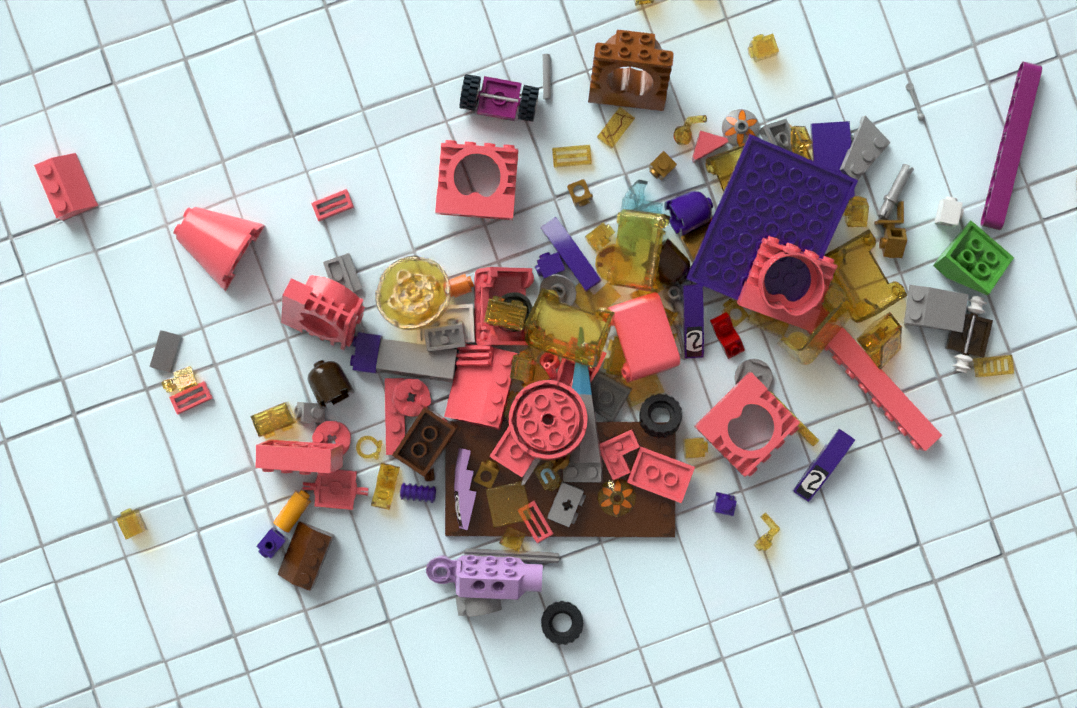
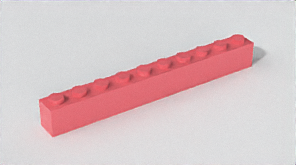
M821 304V311L812 332L808 330L807 332L812 337L816 336L820 340L819 345L825 351L829 350L834 355L832 359L839 366L842 364L847 369L845 373L852 380L855 378L858 381V387L865 394L869 393L872 397L871 401L876 407L879 408L881 406L885 411V417L890 422L894 421L898 425L897 430L903 436L907 435L911 439L910 444L916 450L926 451L942 434Z

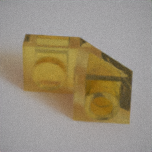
M381 463L371 506L390 510L400 467Z

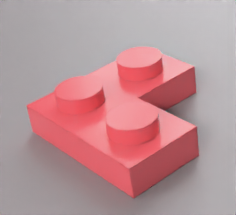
M633 429L600 443L601 456L612 480L631 473L624 454L640 447Z

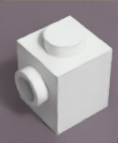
M946 197V199L940 200L935 223L950 227L957 226L959 219H962L964 214L963 203L957 202V198Z

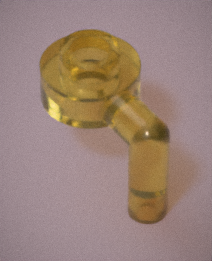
M707 116L687 117L683 126L675 128L673 134L675 142L678 145L689 144L692 139L690 129L692 124L706 123Z
M765 512L760 518L768 525L770 530L754 543V547L758 551L768 550L773 544L771 542L773 537L780 530L779 526Z

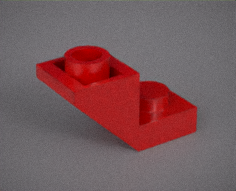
M727 312L710 320L713 331L728 359L745 351L742 340L734 329Z

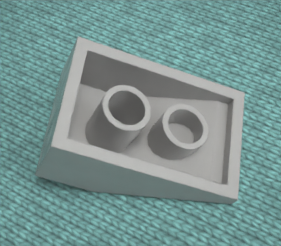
M909 285L904 325L963 333L968 294Z

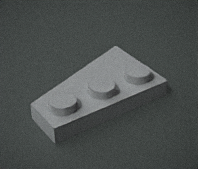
M866 115L860 119V126L853 136V143L850 149H848L840 168L843 174L856 180L860 179L891 143Z

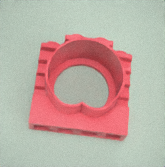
M445 140V143H441L436 215L513 220L519 150L514 145L495 147L496 144L484 143V146H477L475 142H465V145L457 144V141ZM472 154H482L490 157L497 164L500 170V183L497 190L491 196L484 197L477 192L463 195L458 191L454 182V172L458 163L463 158Z
M769 236L768 239L763 237L748 279L745 281L738 298V305L812 332L821 311V304L824 302L825 294L829 289L830 282L838 265L834 264L835 260L823 256V259H821L813 251L805 249V252H802L794 244L787 242L786 245H783L775 237ZM794 257L800 259L810 271L811 282L809 289L803 297L796 301H789L782 294L772 295L766 290L765 274L769 267L780 258Z
M312 275L308 278L306 284L291 278L282 296L281 323L300 332L306 330L309 332V335H315L322 341L324 339L328 340L333 346L336 342H341V349L345 350L346 346H351L356 331L355 327L357 324H360L365 309L363 306L364 299L359 298L344 285L326 277Z
M748 372L694 427L742 476L746 477L748 475L750 477L757 471L758 468L756 466L760 462L764 463L771 457L770 452L774 448L779 449L785 443L784 438L788 434L793 435L799 429L798 425L800 422L767 390L766 386L752 372ZM748 404H756L766 409L774 423V431L770 441L764 447L754 451L743 450L737 447L728 434L729 421L740 417L744 406Z

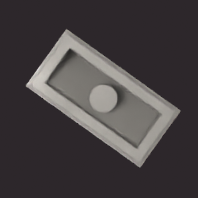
M160 330L150 367L171 372L182 336Z

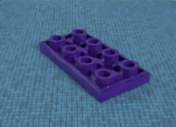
M850 121L810 124L813 161L842 173L840 171L841 165L848 149L851 147ZM855 190L853 191L851 198H855Z

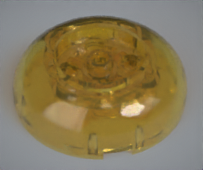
M418 255L403 257L389 265L381 274L377 290H375V301L380 314L391 325L403 330H420L431 326L446 312L451 299V283L443 267L431 258L419 257ZM423 282V285L418 287L416 283ZM405 290L406 296L401 297L402 292ZM427 296H431L429 300H425ZM414 305L412 310L408 311V308Z

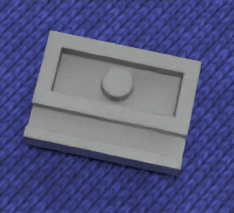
M350 253L323 262L329 279L344 285L352 292L363 289Z

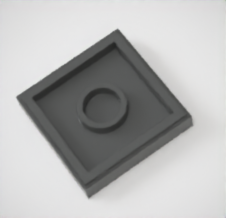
M599 370L591 382L594 412L614 422L632 388Z

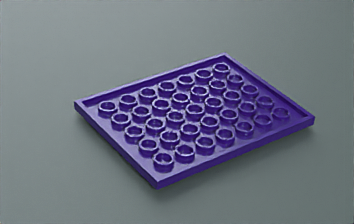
M749 134L686 279L738 300L743 285L748 279L754 259L757 256V251L761 246L763 237L768 239L769 236L779 239V243L786 245L787 242L794 244L802 252H805V249L813 251L819 255V258L823 259L858 180ZM794 257L780 258L767 270L764 280L767 292L772 295L782 294L787 300L796 301L803 297L809 289L811 282L810 271L800 259Z

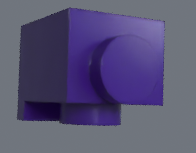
M716 492L712 511L734 516L737 503L734 500L735 496Z

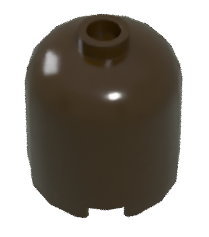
M669 238L664 240L653 251L654 254L649 259L646 258L641 264L646 271L666 287L675 286L677 283L682 285L687 280L686 274L690 270V261Z
M320 360L313 365L314 368L308 374V383L320 409L326 408V404L330 402L335 405L348 398L349 392H355L343 369L335 361L324 362V360Z

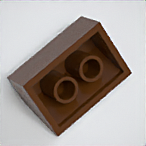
M299 521L277 575L291 584L311 591L314 588L334 534Z

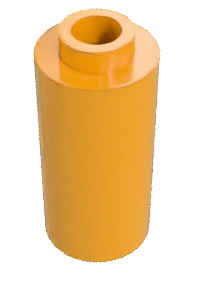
M302 489L300 492L296 490L273 523L289 533L311 503L310 495Z

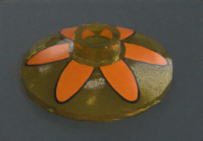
M623 479L608 480L601 486L598 492L599 506L610 516L620 517L626 515L635 505L636 494L634 488ZM620 495V501H614V496Z

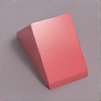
M700 131L691 160L694 163L726 145L729 142L728 139Z

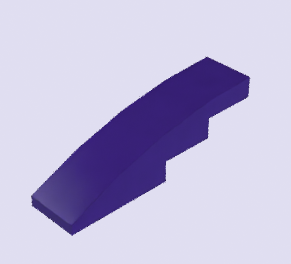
M554 217L540 227L586 292L602 281L557 217Z

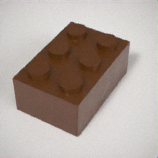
M426 406L422 409L392 456L423 477H426L459 427Z

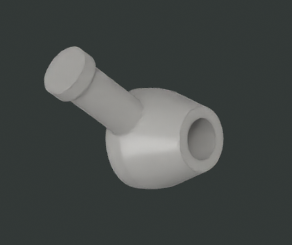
M678 285L666 287L663 296L667 302L675 304L682 319V289ZM676 290L677 296H671L670 291Z

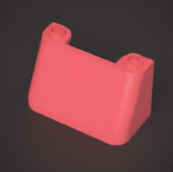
M486 267L476 270L474 277V332L477 345H532L534 332L529 326L518 332H507L498 327L493 319L494 306L503 295L518 292L526 296V288H529L534 282L532 268ZM513 308L512 310H510V309L508 310V311L511 312V313H510V316H511V317H513L514 315H516V316L518 315V314L515 313V312H516V309H515V308Z
M650 293L603 310L604 321L616 328L626 359L621 372L627 383L671 370L680 365L679 352L658 293Z

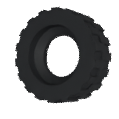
M667 394L651 395L641 405L639 414L641 427L652 437L667 438L670 435L672 436L679 429L683 413L679 405L680 403L674 397H670ZM659 407L667 409L670 413V420L665 424L655 423L651 418V413L654 409Z
M553 602L543 612L541 618L542 631L550 642L557 643V645L573 643L575 639L579 638L583 630L582 614L577 606L571 604V602ZM560 613L567 614L572 620V625L566 632H558L553 627V619Z

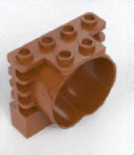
M617 30L616 34L611 36L605 43L598 42L595 44L588 103L664 111L674 53L663 50L653 33ZM631 67H636V68H639V69H642V70H636V69H633V68H631Z

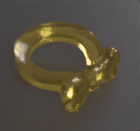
M363 436L356 444L357 453L363 458L374 457L375 460H378L383 441H377L372 436ZM364 440H371L377 446L376 452L369 455L364 454L360 449L361 443Z

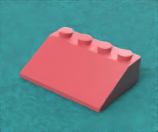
M465 343V346H479ZM493 348L491 366L457 365L444 417L500 431L519 358L518 353ZM465 351L464 353H488V351ZM464 358L463 361L487 360V358Z

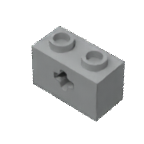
M562 481L547 518L567 527L571 523L574 524L578 516L576 509L578 505L582 506L586 496L583 495L584 490ZM571 500L570 504L573 506L568 507L567 510L564 509L562 503Z

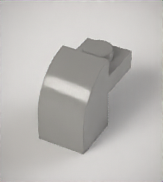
M455 597L458 616H480L502 610L500 599Z

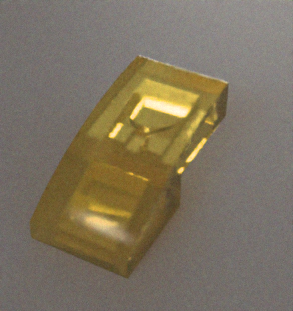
M806 126L791 127L792 152L812 160L807 146L812 144Z

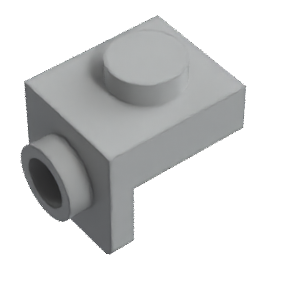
M297 402V406L294 409L296 421L325 422V408L320 409L318 403Z

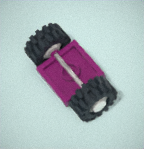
M465 74L459 108L475 111L479 99L478 115L515 121L517 107L520 106L518 119L534 121L539 87L524 85L522 96L519 98L522 83L484 76L482 89L480 90L481 77Z

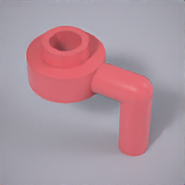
M546 352L541 356L540 364L547 372L549 378L555 380L557 378L556 369L560 365V359L555 352Z

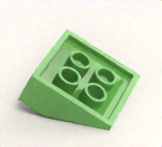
M970 220L943 251L933 266L946 278L989 295L1014 257Z

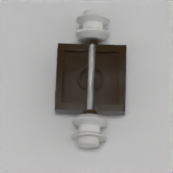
M972 296V299H968L971 305L966 307L970 314H965L963 333L949 331L945 349L963 354L954 356L957 359V364L952 365L956 367L955 371L967 373V370H972L968 367L969 363L973 362L969 354L982 358L985 357L993 320L978 317V314L985 312L982 309V305L987 304V302H984V298L979 296Z

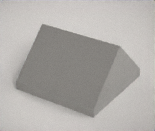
M787 119L767 124L759 130L763 140L798 155L802 153Z

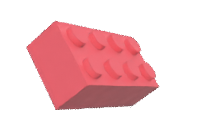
M267 440L256 445V468H261L263 472H274L275 469L281 470V473L299 471V474L309 475L311 472H318L319 476H329L330 473H335L336 470L343 467V444Z

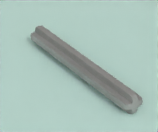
M470 548L465 549L464 556L520 558L523 562L559 563L560 556L559 553Z

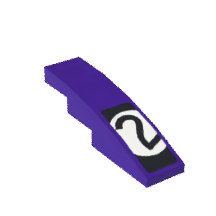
M702 284L683 285V342L685 359L704 358V302Z
M838 429L817 458L812 461L793 489V492L809 502L840 463L855 439L841 429Z

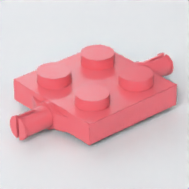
M339 469L335 473H330L329 476H319L317 473L315 483L303 482L302 487L303 490L314 491L315 507L348 510L354 509L356 495L368 496V492L362 491H369V488L357 487V471Z

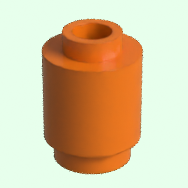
M466 274L448 280L449 282L445 283L450 298H456L472 292L471 288L474 287L471 277H466Z

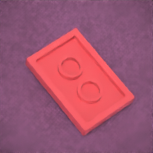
M640 447L627 483L682 503L695 467Z

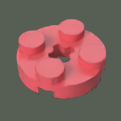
M419 379L401 380L393 389L394 392L391 400L393 407L402 415L418 416L422 409L431 403L429 389ZM408 393L415 395L414 402L407 401Z
M325 421L315 429L312 435L313 442L328 443V435L336 436V444H343V455L349 450L351 433L343 423Z

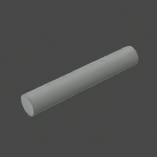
M542 54L543 99L550 100V54Z

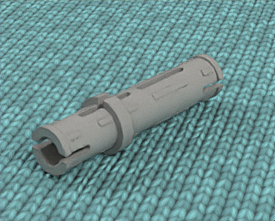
M908 164L902 165L890 191L883 198L884 202L879 212H877V216H881L882 219L888 220L894 206L899 202L898 198L911 173L914 171V168H909L910 165Z

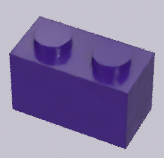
M358 332L357 336H354L353 347L356 348L355 355H351L350 366H353L352 370L377 374L376 365L382 335Z

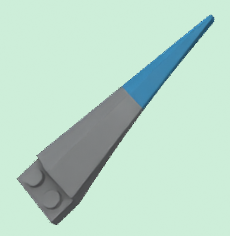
M580 327L572 388L579 394L585 404L588 421L586 433L581 444L570 454V463L563 469V482H603V462L595 419L584 330Z

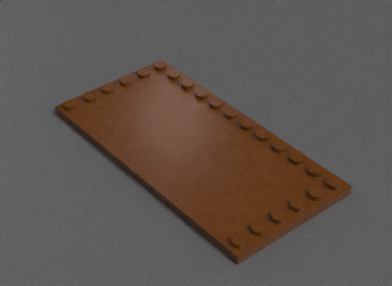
M450 421L458 426L459 429L446 447L445 536L533 537L518 509L535 501L554 533L549 537H675V501L627 483L630 473L612 480L603 458V482H566L583 489V495H586L582 506L578 505L576 509L578 516L575 523H571L567 527L548 519L547 516L563 481V469L554 472L552 470L553 463L550 460H540L526 483L522 485V477L489 457L509 427V421H502L500 431L462 421ZM596 422L599 444L633 429L640 447L676 459V431L667 438H657L646 433L640 425L641 422ZM655 422V423H657V424H665V423H667V422ZM640 447L624 454L630 471H632ZM459 448L471 451L466 470L474 471L469 490L476 492L468 530L459 528L455 508V467ZM487 460L498 464L497 468L500 469L490 489L474 481L482 461L487 462ZM548 468L554 474L555 479H552L550 474L545 472L544 475L548 480V483L545 484L541 477V472L543 469ZM483 471L480 475L481 480L484 482L490 481L492 474L489 471ZM616 480L621 482V492L614 491ZM607 487L614 492L608 497L602 492L601 488ZM629 488L633 489V493L629 497L624 498L622 491ZM610 498L612 505L601 507V503ZM624 499L628 500L632 504L631 509H627L621 505ZM571 500L562 503L564 509L567 510L568 507L573 506L570 504ZM613 504L620 505V512L617 516L613 514ZM530 507L544 533H548L534 507ZM527 510L523 511L536 535L541 537Z

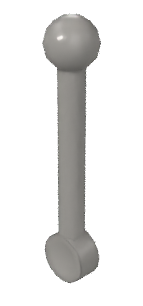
M908 83L905 88L910 92L918 113V120L922 121L925 119V115L921 112L913 92L914 85Z
M674 321L673 326L676 328L682 352L680 357L685 360L680 322Z

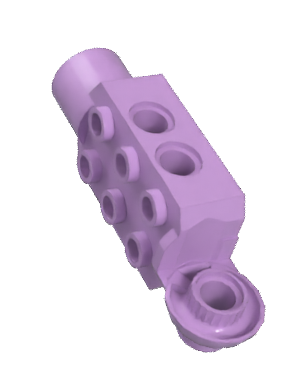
M442 555L435 557L427 564L426 574L435 583H455L456 594L459 597L518 600L526 591H542L543 564H524L520 558L462 555L457 560H451L449 557Z

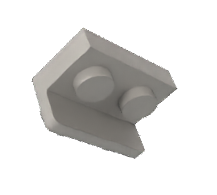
M450 318L446 322L439 323V321L435 320L429 321L424 325L427 352L465 347L462 320Z

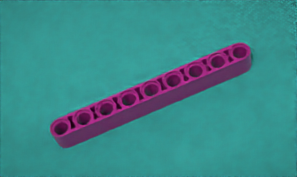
M1022 61L1019 66L981 217V226L996 230L1003 228L1042 73V66Z

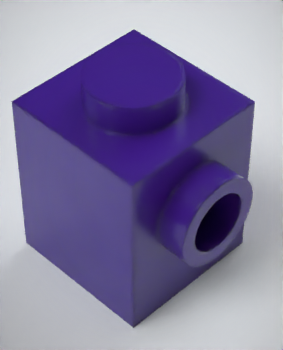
M550 252L540 255V259L537 260L538 265L535 266L538 276H542L543 279L565 271L558 252L551 255Z
M273 527L256 547L263 557L271 559L287 542L288 538Z

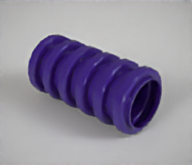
M403 483L400 489L401 500L407 498L408 501L413 499V501L419 500V502H422V500H425L426 503L428 501L434 503L436 487L430 488L429 485L424 487V485L418 486L417 484L413 486L411 483L408 485Z

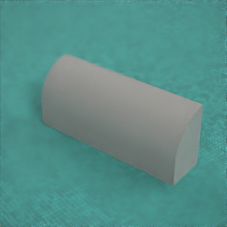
M381 339L376 370L379 373L453 383L457 349L450 348L427 352L425 344Z

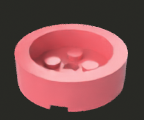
M542 380L526 386L517 394L509 411V428L514 441L523 452L536 459L557 460L571 454L581 444L586 433L588 419L583 400L573 388L558 381ZM550 414L553 416L554 421L551 425L543 423L544 415Z

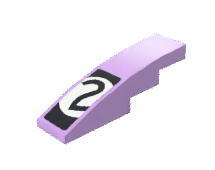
M459 448L455 467V508L459 528L468 530L476 492L469 490L474 471L466 470L471 451Z

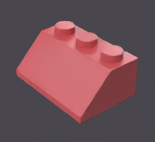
M76 153L52 157L34 165L57 219L64 221L98 206Z

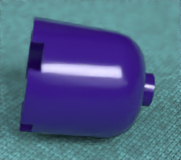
M690 191L666 201L664 208L665 211L669 210L671 217L668 218L672 229L682 237L710 221L713 203L703 193Z

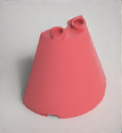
M188 207L183 215L184 220L175 227L173 234L176 235L179 243L216 283L226 291L236 275L233 273L250 242L252 240L256 242L265 225L198 207L193 209Z

